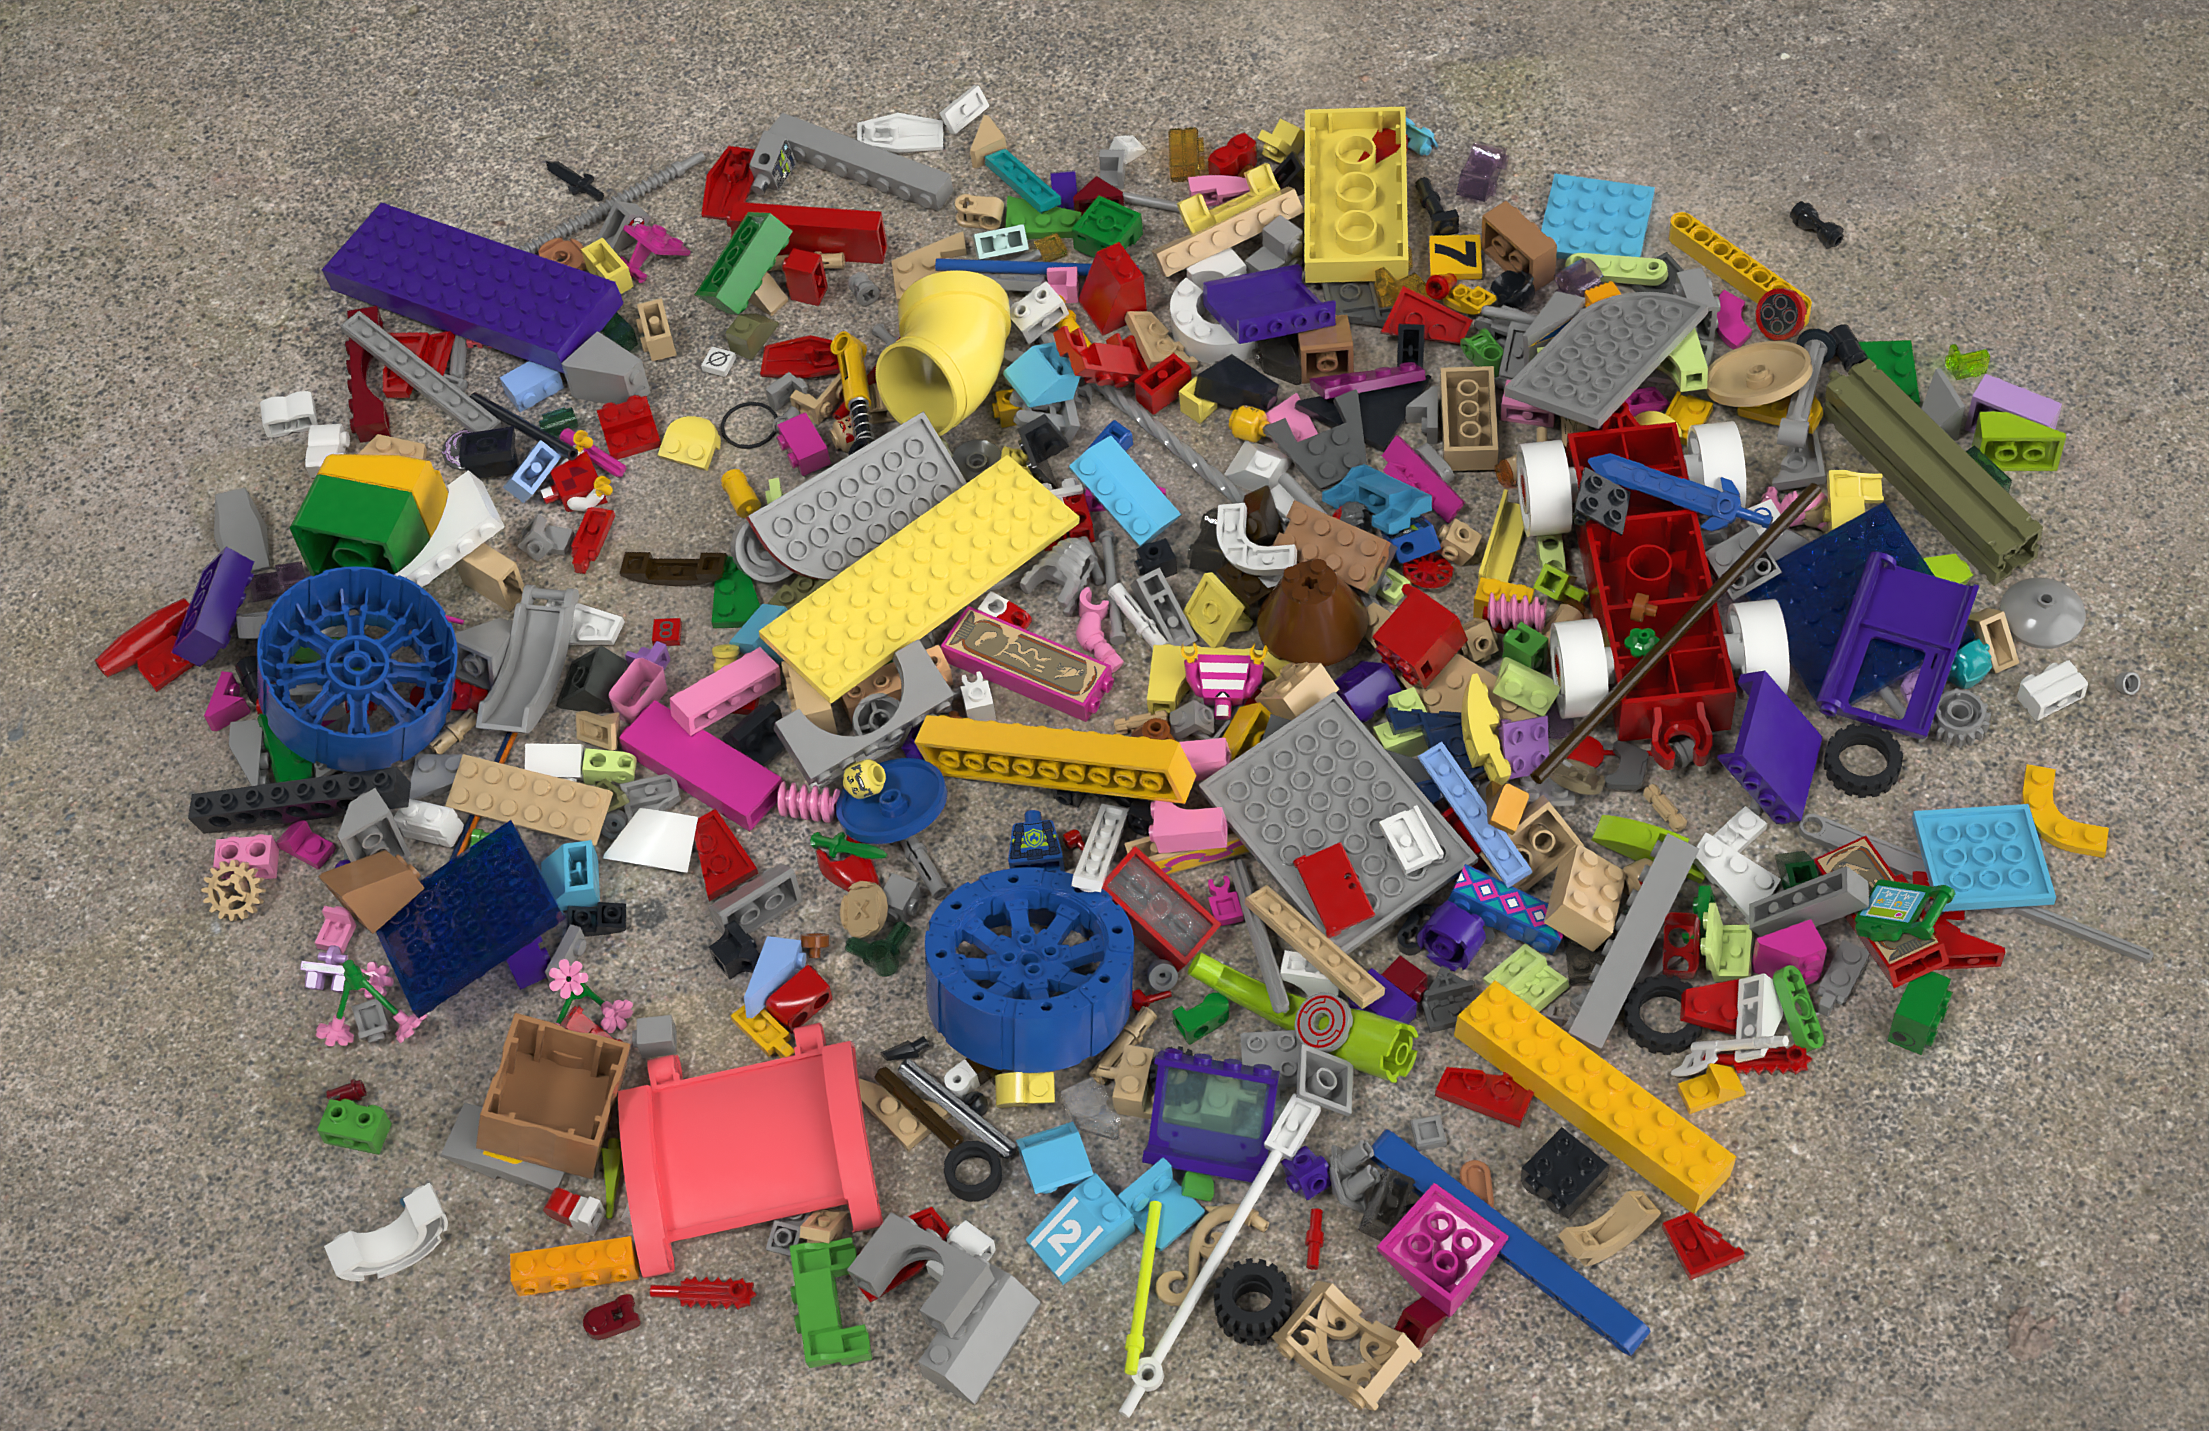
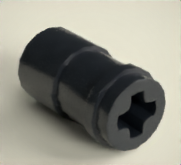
M1841 324L1828 332L1836 341L1835 355L1839 357L1844 370L1848 372L1855 364H1861L1868 359L1867 354L1859 346L1858 340L1849 325Z
M248 656L236 664L235 670L243 687L248 692L250 701L256 706L258 699L257 656Z

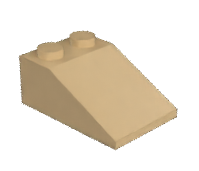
M1544 795L1524 809L1516 832L1513 835L1506 833L1532 870V874L1512 886L1526 892L1554 870L1559 862L1577 844L1584 846ZM1481 852L1479 855L1491 868V870L1495 873L1499 880L1502 881L1497 872L1495 871V869L1488 861V859L1483 854V852Z

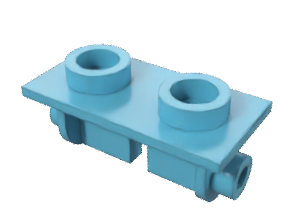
M1406 117V135H1408V139H1411L1408 143V148L1421 156H1428L1432 150L1431 145L1438 148V144L1434 139V133L1425 127H1422V129L1414 126V122Z

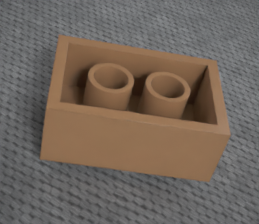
M1507 201L1482 215L1481 250L1505 271L1511 270L1518 273L1524 271L1525 273L1532 274L1535 292L1555 279L1557 244L1551 237H1547L1539 230L1534 222H1530L1522 215L1518 208L1513 207Z

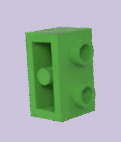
M330 1099L317 1132L325 1144L379 1155L392 1123L385 1110L379 1106L369 1105L365 1107L357 1105L348 1099H342L341 1101Z

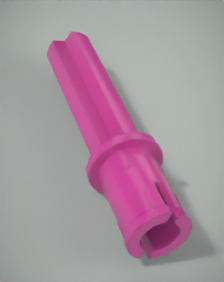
M570 428L564 429L559 439L571 446L577 445L573 441L575 432ZM592 445L589 449H583L584 452L587 451L592 462L615 477H622L626 471V466L595 445Z

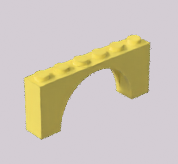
M1171 644L1153 645L1147 694L1148 713L1151 712V715L1155 714L1154 711L1166 710L1167 715L1170 716V712L1178 709L1182 698L1191 688L1186 680L1184 666L1186 658L1181 654V646ZM1194 645L1190 647L1184 646V651L1186 653H1192L1194 651ZM1197 646L1198 654L1250 655L1251 649ZM1254 649L1256 654H1263V650ZM1267 652L1262 660L1264 662L1262 679L1266 682L1275 680L1280 675V670L1293 662L1282 658L1278 660Z

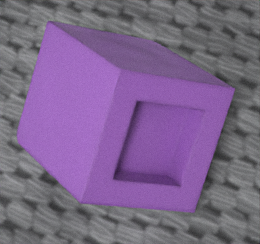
M656 641L652 649L641 647L637 654L627 651L625 654L628 667L635 659L644 658L665 669L671 660L666 644Z

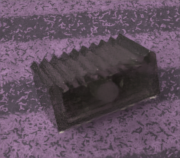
M1388 1168L1380 1174L1381 1180L1374 1186L1358 1228L1360 1232L1379 1241H1382L1398 1224L1400 1218L1403 1217L1402 1212L1405 1211L1404 1207L1407 1206L1406 1202L1409 1200L1408 1196L1411 1195L1412 1185L1415 1184L1413 1178L1392 1168Z

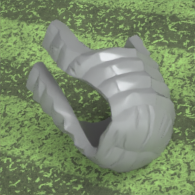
M1067 538L1059 541L1057 545L1053 546L1051 552H1047L1044 558L1038 560L1037 565H1033L1031 571L1025 573V577L1020 582L1021 590L1025 594H1030L1044 580L1054 581L1064 586L1057 601L1061 607L1065 608L1063 614L1066 617H1071L1072 612L1077 609L1080 593L1084 589L1083 586L1087 584V578L1090 577V571L1095 563V556L1091 547L1078 538Z

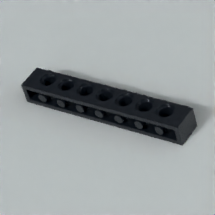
M398 767L196 793L191 795L188 819L203 834L344 816L351 801L376 788L389 810L406 808L409 806L411 782Z

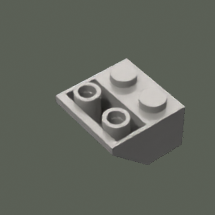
M1753 525L1705 552L1709 570L1716 581L1759 537ZM1767 549L1725 592L1732 601L1782 573L1769 550Z

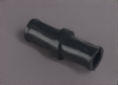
M1422 177L1415 182V188L1421 197L1420 203L1422 207L1427 210L1432 221V214L1445 212L1440 203L1441 198L1438 192L1434 191L1429 178Z

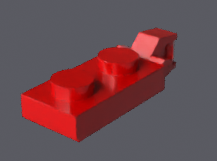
M597 507L587 508L571 545V556L574 558L572 565H574L575 573L585 574L590 561H595L599 556L615 518L614 510Z

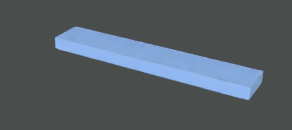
M1443 742L1417 756L1424 769L1506 887L1509 888L1532 874L1530 866L1506 832L1488 824L1487 805Z

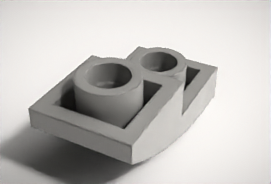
M813 1212L780 1218L778 1221L774 1220L766 1250L791 1257L789 1246L803 1243L804 1238L799 1237L800 1227Z

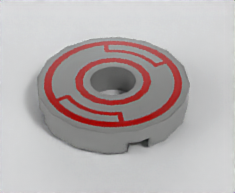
M1320 992L1310 996L1301 1004L1296 1013L1295 1030L1298 1039L1302 1044L1325 1053L1337 1050L1349 1037L1348 1032L1350 1027L1352 1028L1353 1023L1351 1009L1345 1000L1332 993ZM1328 1015L1329 1024L1327 1028L1320 1030V1019Z

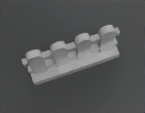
M1012 347L1011 350L1004 352L1002 363L1009 367L1025 352H1019L1018 348ZM1005 377L1006 383H1007L1009 386H1012V385L1009 383V381L1006 379V377ZM1016 390L1012 392L1009 398L1012 405L1022 407V410L1017 411L1014 416L1015 424L1020 427L1045 414L1067 438L1068 443H1071L1080 428L1074 398L1072 400L1030 408ZM1031 409L1046 410L1047 413L1035 412Z

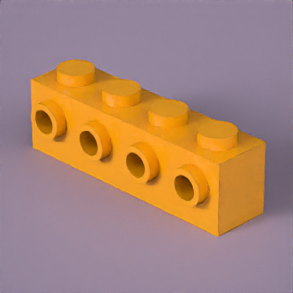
M628 1236L511 1253V1283L520 1297L639 1279V1262L636 1246L632 1237Z

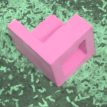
M1077 267L1047 268L1048 284L1058 295L1063 296L1066 303H1078L1079 279Z

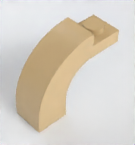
M1642 1190L1627 1191L1603 1216L1584 1226L1565 1227L1558 1237L1564 1243V1248L1569 1255L1579 1259L1584 1266H1590L1609 1258L1630 1244L1659 1217L1661 1212Z

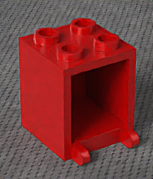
M1405 584L1401 589L1402 593L1406 596L1405 600L1372 638L1377 646L1375 650L1382 656V663H1387L1391 671L1397 669L1403 673L1402 677L1412 686L1418 684L1423 689H1426L1468 641V638L1457 615L1417 587Z

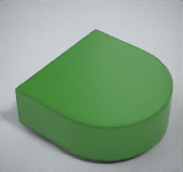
M1191 1171L1186 1172L1181 1184L1182 1195L1211 1202L1214 1196V1182L1211 1176Z

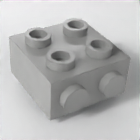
M1702 267L1677 272L1676 283L1672 285L1673 295L1708 305V314L1699 322L1695 329L1698 337L1706 341L1714 340L1715 329L1718 328L1717 312H1720L1721 307L1719 298L1712 293L1710 277L1705 276Z

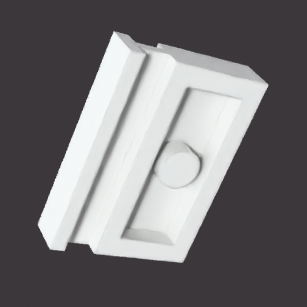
M1417 805L1407 812L1405 810L1379 822V827L1405 875L1431 864L1432 861L1438 858L1439 860L1443 858L1444 853Z

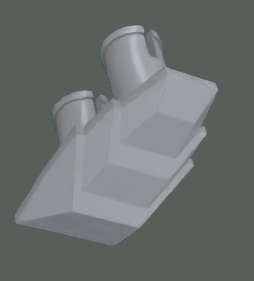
M1364 1140L1359 1141L1358 1144L1348 1151L1332 1145L1330 1176L1334 1196L1340 1204L1367 1214L1364 1191L1380 1182L1381 1177L1374 1166L1368 1165L1358 1174L1356 1167L1368 1158L1373 1157V1148Z

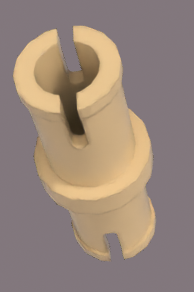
M469 708L452 724L448 723L445 726L446 729L429 743L430 749L435 754H443L456 742L460 743L464 739L463 736L476 725L477 714L473 713V710Z

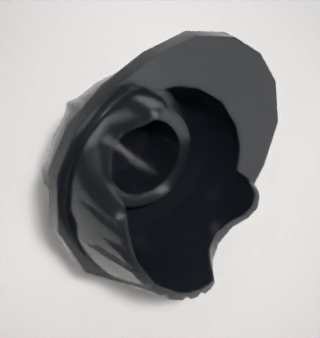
M1507 270L1495 278L1490 287L1491 293L1497 298L1496 304L1499 307L1505 305L1520 311L1527 308L1535 296L1534 277L1532 274L1525 273L1524 271L1518 273Z

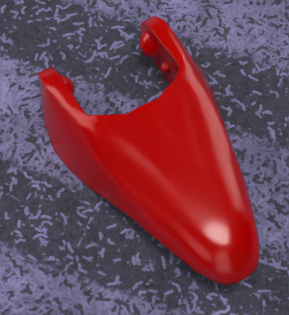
M848 835L846 837V840L849 842L862 843L852 839ZM820 848L816 850L819 869L822 875L831 883L847 892L851 890L848 888L852 884L859 881L873 882L881 887L872 859L851 855L841 861H830L825 851H822Z

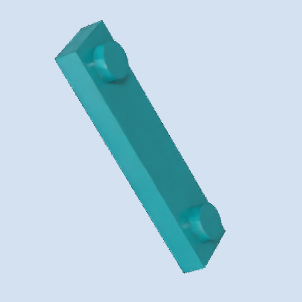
M1002 149L985 156V165L1039 213L1061 205V196L1007 149Z

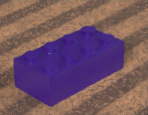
M226 546L202 570L172 653L201 667L207 660L212 661L220 648H226L231 639V635L228 634L229 630L237 622L236 616L239 615L236 613L237 608L243 604L246 598L244 589L250 584L254 573L251 572L254 565L253 560Z

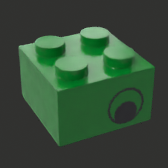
M1931 971L1910 981L1894 1013L1887 1042L1922 1055L1926 1045L1932 1047L1938 1033L1939 1024L1943 1023L1949 1008L1948 1005L1953 995V992L1948 990L1951 978Z

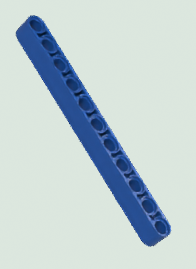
M1385 1129L1371 1145L1374 1155L1370 1159L1420 1198L1435 1183L1508 1235V1240L1497 1257L1621 1352L1631 1357L1650 1334L1651 1330L1639 1318L1395 1133Z

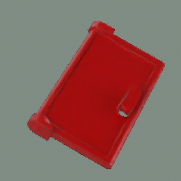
M1341 842L1307 857L1303 855L1293 861L1326 929L1325 933L1328 938L1342 934V930L1375 916L1374 910Z

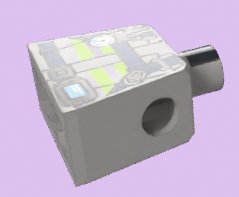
M764 130L750 162V169L755 179L751 189L755 193L764 195L767 188L776 191L780 190L795 167L796 160L786 136Z

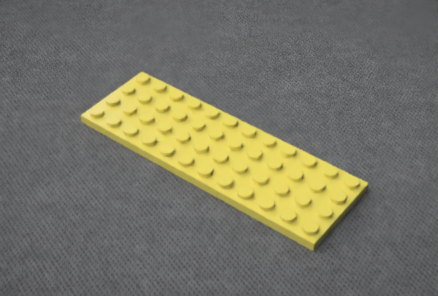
M1006 455L759 630V636L831 704L891 661L895 652L924 637L1078 525L1079 516L1009 455Z

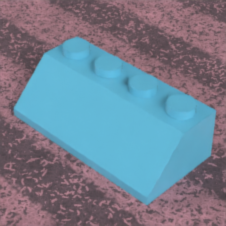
M1111 435L1090 447L1069 465L1071 472L1138 547L1151 543L1182 515Z

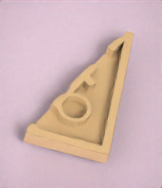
M858 1078L862 1105L907 1151H910L932 1133L881 1085ZM922 1099L945 1121L952 1116L938 1104Z

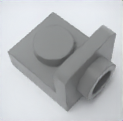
M540 514L522 529L517 547L535 561H539L554 545V542L545 536L544 528L547 520Z

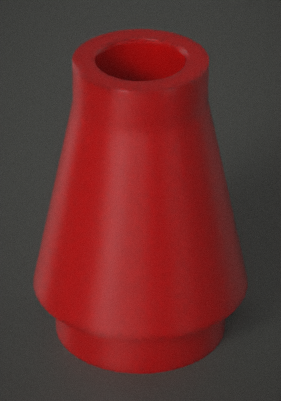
M1452 273L1430 276L1425 286L1427 295L1435 300L1444 299L1452 288L1457 285V278Z

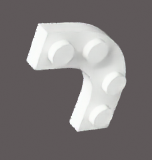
M1245 503L1218 505L1217 540L1224 556L1234 567L1248 574L1270 576L1284 575L1283 572L1287 567L1296 564L1297 549L1295 545L1267 547L1258 546L1248 540L1246 537L1247 507Z

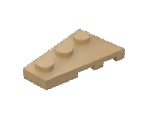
M1127 311L1125 321L1131 334L1135 337L1139 351L1149 370L1172 353H1175L1187 363L1191 370H1196L1198 365L1196 358L1186 355L1184 352L1185 347L1179 341L1174 342L1168 336L1169 330L1152 312Z

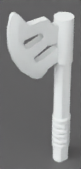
M1763 1036L1747 1039L1692 1042V1053L1685 1057L1681 1066L1672 1070L1671 1075L1680 1077L1696 1074L1706 1069L1709 1063H1715L1718 1060L1717 1052L1777 1048L1787 1046L1789 1040L1787 1036Z

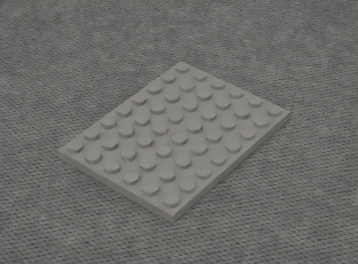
M1335 691L1198 784V790L1213 808H1223L1228 826L1299 912L1326 937V929L1293 861L1303 855L1307 857L1334 844L1342 843L1375 913L1374 917L1342 930V934L1329 938L1346 954L1352 952L1458 877L1465 864L1472 867L1478 862L1476 854ZM1417 805L1440 845L1444 856L1440 860L1438 858L1432 861L1431 864L1405 875L1379 827V822L1405 810L1407 812Z

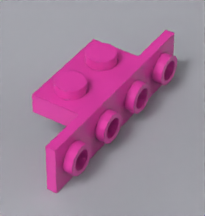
M1396 435L1382 454V457L1388 462L1383 471L1395 479L1432 495V508L1447 523H1451L1465 502L1400 436Z

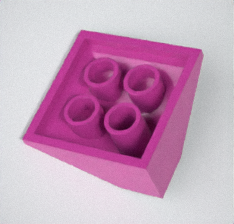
M1434 1183L1377 1246V1251L1421 1297L1427 1298L1450 1318L1469 1297L1507 1242L1509 1236Z

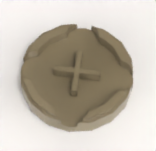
M1573 759L1565 760L1574 766L1569 768L1560 764L1549 775L1552 781L1561 787L1580 794H1599L1605 785V777L1603 775H1596L1597 770L1594 767Z

